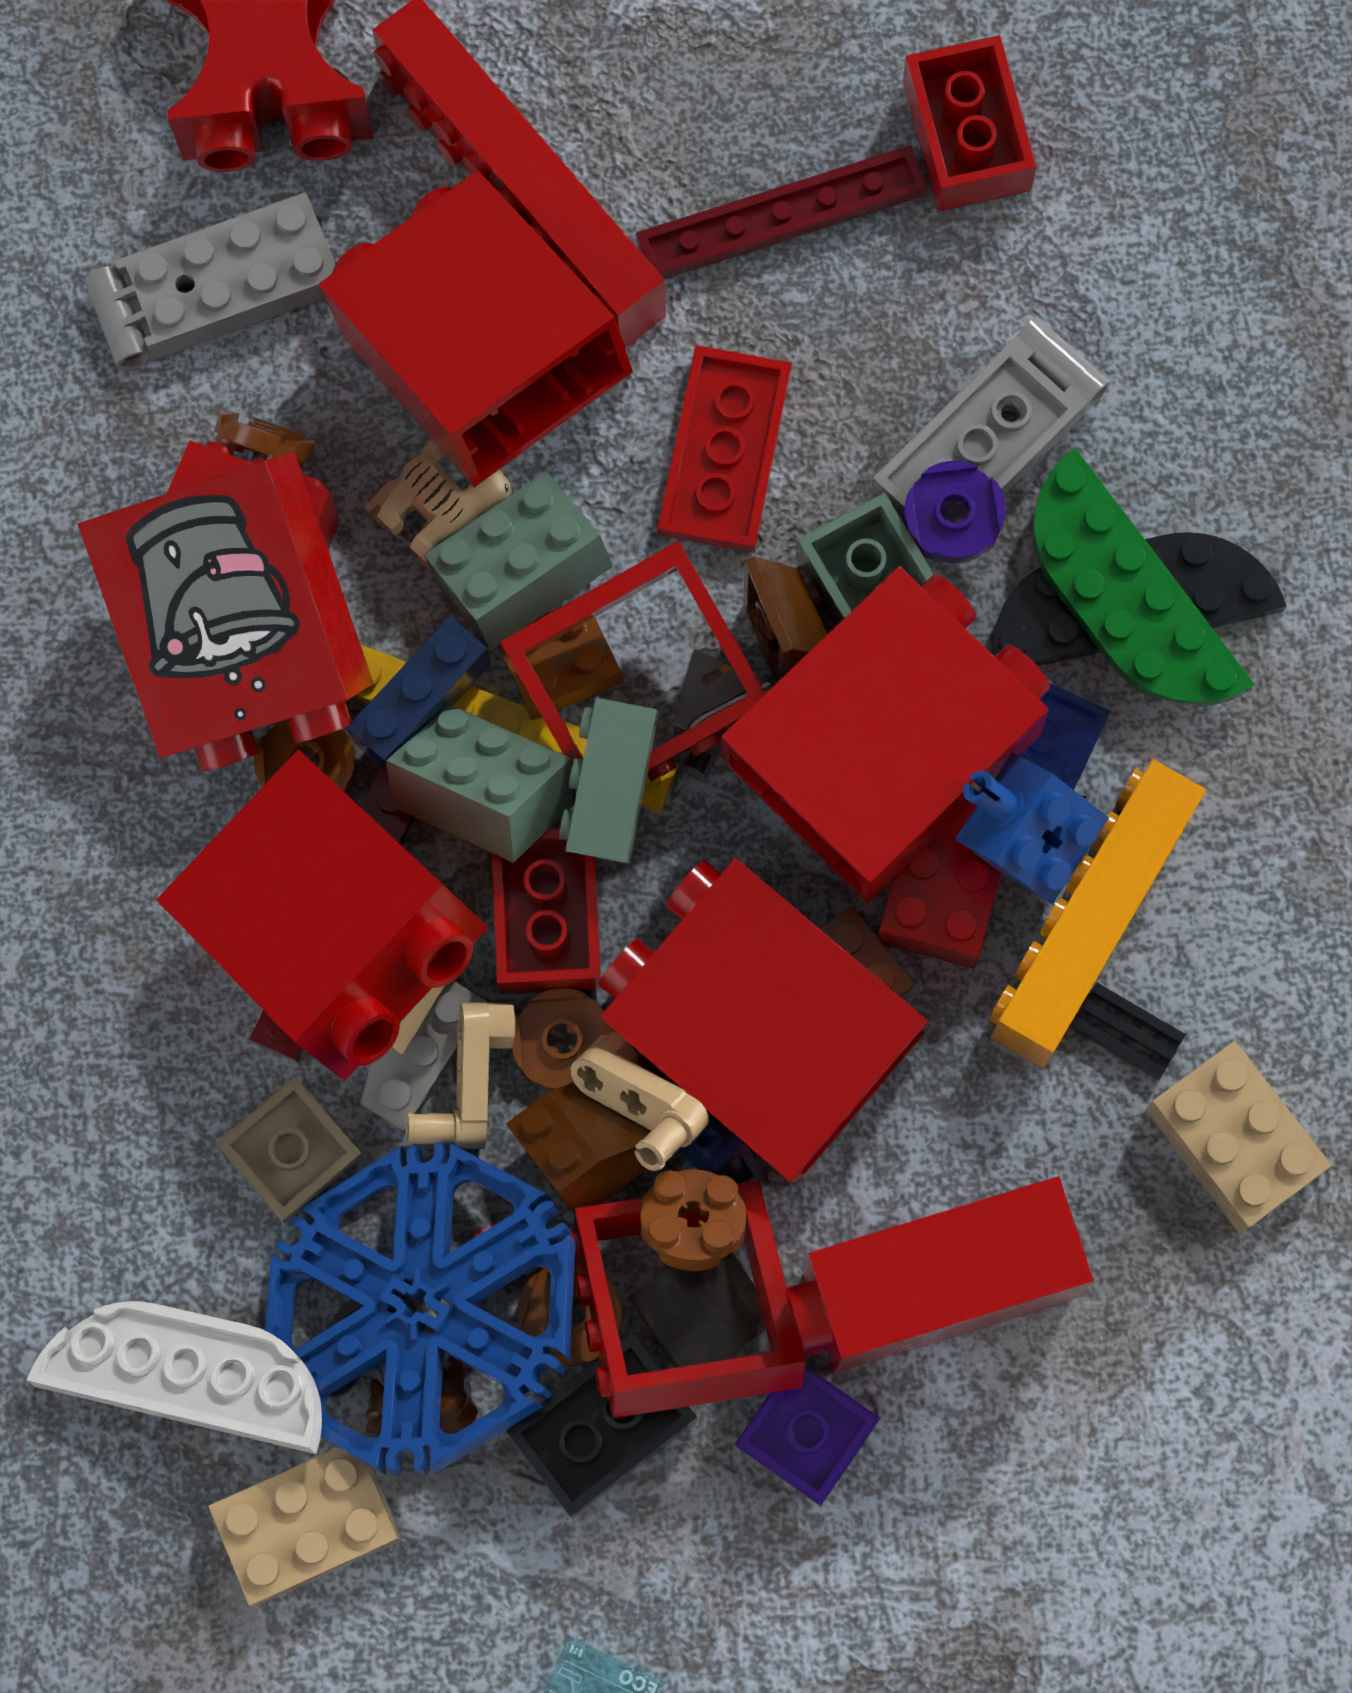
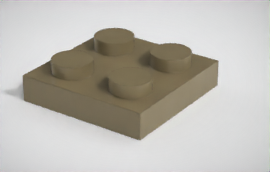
M295 1076L216 1143L284 1224L299 1209L307 1205L363 1156Z

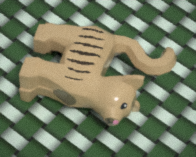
M432 439L426 443L418 456L405 464L401 475L385 484L364 507L366 513L384 530L387 528L394 536L403 530V519L409 513L416 511L427 523L413 539L410 549L418 556L417 561L431 574L432 572L424 557L425 553L513 494L510 482L500 469L475 488L469 484L467 489L462 490L441 467L439 461L443 452Z

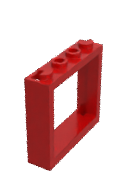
M679 540L500 642L563 755L571 758L572 766L575 758L584 759L527 656L677 570L749 696L652 750L647 773L650 782L677 768L673 759L691 749L696 757L720 744L721 739L718 733L732 726L766 694Z
M760 1180L737 1183L738 1194L744 1201L746 1208V1226L743 1240L771 1353L628 1376L598 1241L641 1235L640 1213L644 1198L575 1208L574 1229L570 1231L572 1232L571 1237L575 1240V1261L579 1260L582 1274L575 1276L577 1296L580 1307L589 1306L592 1320L585 1321L587 1344L590 1353L599 1352L602 1367H595L597 1390L600 1391L601 1398L609 1397L613 1418L802 1388L806 1360L786 1297L785 1288L787 1286ZM688 1212L680 1216V1218L687 1220V1227L699 1226L700 1220L704 1223L707 1222V1219L697 1212Z

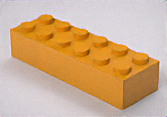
M1152 759L1145 773L1135 768L1115 804L1116 808L1122 810L1121 814L1117 815L1112 811L1109 812L1107 815L1109 819L1089 848L1097 853L1095 858L1093 859L1087 854L1084 855L1065 889L1066 893L1072 895L1071 899L1067 902L1059 897L1039 933L1047 938L1042 946L1033 941L1020 963L1014 978L1020 980L1021 984L1018 989L1007 985L994 1007L988 1021L994 1023L996 1027L990 1039L1044 1069L1207 789L1155 759Z

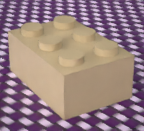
M1236 1041L1230 1043L1162 1093L1145 1109L1239 1234L1332 1166Z
M339 1447L208 1506L249 1606H259L403 1540L373 1467Z

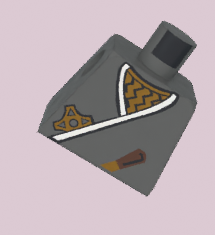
M694 649L675 717L674 737L749 696L731 664ZM755 675L765 693L776 684ZM727 728V729L723 730L722 732L718 733V736H719L720 739H721V736H722L729 728ZM722 742L696 757L691 749L688 750L680 768L695 777L708 779L717 757L723 759Z

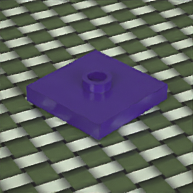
M805 1365L802 1388L769 1393L734 1446L821 1507L881 1418Z

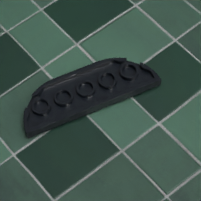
M1193 532L1172 533L1145 539L1212 628L1282 613L1287 607L1277 582L1265 566L1245 549L1228 540ZM1041 567L1025 577L1008 596L996 622L991 654L996 656L1006 645H1012L1027 655L1037 666L1101 653L1044 576Z

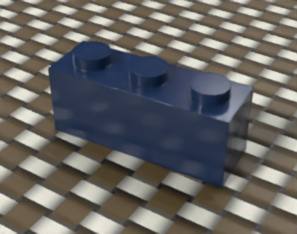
M449 616L349 726L346 727L352 741L387 771L386 760L449 704L453 706L492 664L487 647Z

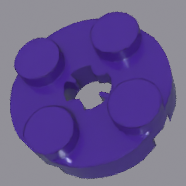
M946 461L929 467L921 474V478L914 483L912 489L910 488L906 496L904 508L905 526L922 555L929 559H938L947 563L968 562L990 551L997 542L1006 515L1005 498L999 484L992 477L989 479L985 473L978 471L977 466L964 461ZM949 501H959V508H962L964 505L967 507L969 515L963 516L960 523H950V519L945 520L941 515V512L947 510Z

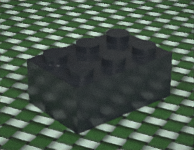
M633 1333L620 1341L627 1376L661 1370ZM600 1358L552 1394L549 1399L543 1401L540 1404L543 1406L542 1408L506 1430V1433L572 1519L698 1421L697 1416L689 1406L613 1418L609 1397L601 1398L600 1391L597 1390L595 1367H602Z

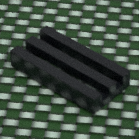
M1098 982L1070 1027L1073 1031L1158 1081L1186 1036L1185 1033ZM1097 1001H1102L1169 1041L1168 1045L1165 1046L1097 1006ZM1089 1015L1159 1055L1158 1062L1151 1061L1086 1022Z

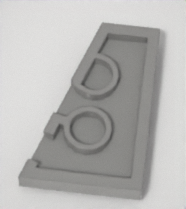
M454 981L445 985L403 1055L390 1049L382 1058L370 1064L360 1103L361 1106L405 1133L407 1112L418 1114L457 1052L458 1011L460 1003H487L486 1000Z

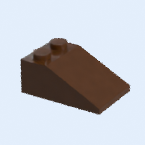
M755 556L745 560L743 606L774 681L777 683L833 630V627L824 628L817 612L823 609L819 592L813 581L805 583L800 569Z
M644 1055L638 1057L637 1065L667 1081L649 1059ZM574 1082L545 1093L506 1123L526 1153L574 1214L575 1208L602 1204L647 1169L637 1160L635 1156L637 1148L635 1146L651 1130L587 1096L579 1090Z

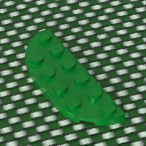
M1074 448L1067 453L1049 473L1039 493L1032 530L1034 549L1044 576L1109 664L1132 687L1159 701L1165 699L1177 703L1193 704V707H1204L1228 702L1252 690L1255 685L1078 450Z

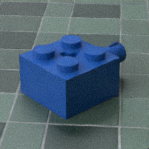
M1012 752L995 779L986 771H977L969 777L970 780L981 787L979 792L969 784H964V797L970 803H974L977 806L955 840L1014 883L1053 904L1092 843L1096 840L1109 817L1053 773Z

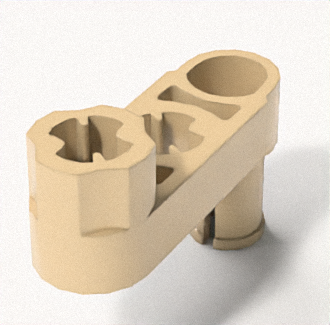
M460 1003L457 1031L456 1108L452 1110V1113L413 1114L412 1112H407L405 1122L406 1145L441 1142L442 1144L451 1143L460 1149H485L488 1122L489 1049L513 1048L515 1038L513 1003Z
M613 1031L609 1035H601L573 1062L570 1068L571 1077L579 1090L587 1096L651 1130L643 1140L636 1144L635 1156L645 1168L658 1171L662 1169L665 1162L680 1147L690 1145L707 1127L709 1123L707 1110L700 1101L687 1094L685 1090L637 1065V1053L631 1047V1044L619 1033Z

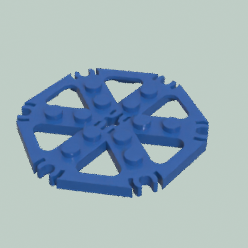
M441 1142L435 1143L434 1156L426 1163H422V1150L416 1144L409 1145L407 1151L402 1146L395 1149L299 1209L306 1217L313 1218L315 1222L310 1225L300 1217H293L290 1221L291 1224L302 1232L300 1241L295 1245H287L285 1242L278 1240L276 1244L279 1251L290 1258V1261L280 1260L271 1253L265 1331L273 1334L291 1348L311 1373L321 1401L322 1429L320 1437L385 1475L386 1465L387 1470L393 1475L401 1476L402 1462L406 1456L414 1454L415 1457L414 1470L421 1475L428 1474L429 1469L435 1473L439 1472L543 1407L536 1400L527 1398L525 1394L530 1390L541 1399H549L552 1393L539 1384L540 1374L547 1369H552L563 1375L566 1370L561 1362L550 1355L551 1352L564 1355L570 1361L575 1240L571 1237L572 1232L564 1222L552 1229H546L548 1220L560 1213L558 1207L546 1193L449 1143L450 1154ZM468 1182L476 1183L513 1204L514 1213L450 1253L453 1197L459 1186ZM386 1188L398 1189L393 1261L340 1231V1221L347 1212ZM544 1267L551 1274L549 1323L546 1330L538 1336L531 1337L475 1306L481 1300L533 1268ZM317 1281L362 1306L361 1309L300 1347L296 1348L293 1345L292 1332L295 1296L298 1288L303 1283ZM402 1295L409 1300L415 1299L418 1301L424 1297V1302L429 1306L430 1310L438 1315L437 1318L426 1312L424 1314L421 1312L413 1314L408 1304L399 1296ZM441 1300H444V1301L450 1303V1305L447 1306V1305L441 1303L440 1301H441ZM392 1308L396 1310L395 1313L390 1312ZM425 1327L431 1329L433 1331L432 1335L425 1332L423 1329ZM444 1353L500 1383L504 1388L505 1394L503 1402L499 1407L454 1434H447L440 1427ZM386 1360L381 1433L376 1437L367 1438L331 1418L327 1414L326 1403L332 1393Z

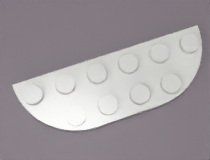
M128 1301L94 1309V1315L81 1321L70 1330L64 1327L55 1335L38 1356L26 1380L34 1387L313 1454L317 1453L320 1442L322 1410L317 1386L304 1362L282 1340L265 1330L251 1325L155 1303Z

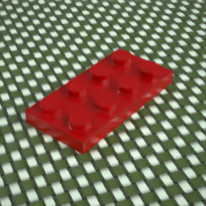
M695 345L657 528L659 536L755 553L792 370V362Z

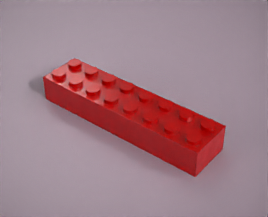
M411 0L372 29L376 44V50L373 51V55L381 68V71L377 74L385 89L393 97L400 94L410 105L407 107V110L412 120L422 131L425 132L427 129H430L439 139L437 146L440 152L452 166L459 163L469 176L478 170L615 316L625 348L666 317L665 279L423 0Z

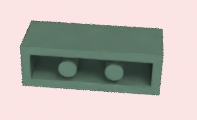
M595 698L594 708H584L579 737L587 739L584 759H574L569 788L577 790L574 810H564L559 832V839L567 840L565 851L630 863L659 717L657 709Z

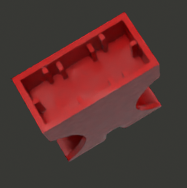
M167 0L169 4L180 8L193 17L209 35L208 52L200 75L187 94L167 110L168 121L183 161L197 159L200 167L214 172H231L244 169L252 165L256 160L255 152L263 149L262 129L268 122L273 120H281L286 123L295 154L306 160L326 161L340 158L352 150V141L374 139L364 88L350 82L332 69L317 50L318 36L322 23L336 0Z

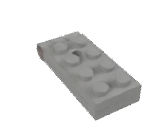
M307 192L115 260L116 266H105L94 270L86 276L84 283L117 369L129 371L140 368L159 358L325 299L318 283L332 274L335 262ZM186 286L194 287L193 290L188 293L180 292L181 289Z
M1036 317L873 477L871 491L876 496L885 492L897 514L904 521L906 496L914 483L921 478V474L929 467L941 462L964 461L977 466V470L985 473L989 479L992 477L999 484L1003 495H1005L1084 416L1085 411L1089 410L1103 396L1111 382L1044 321ZM1012 414L1017 418V421L1008 422L1002 418V415ZM949 501L947 510L941 512V515L945 520L950 519V523H960L963 516L969 515V511L965 505L959 508V501Z

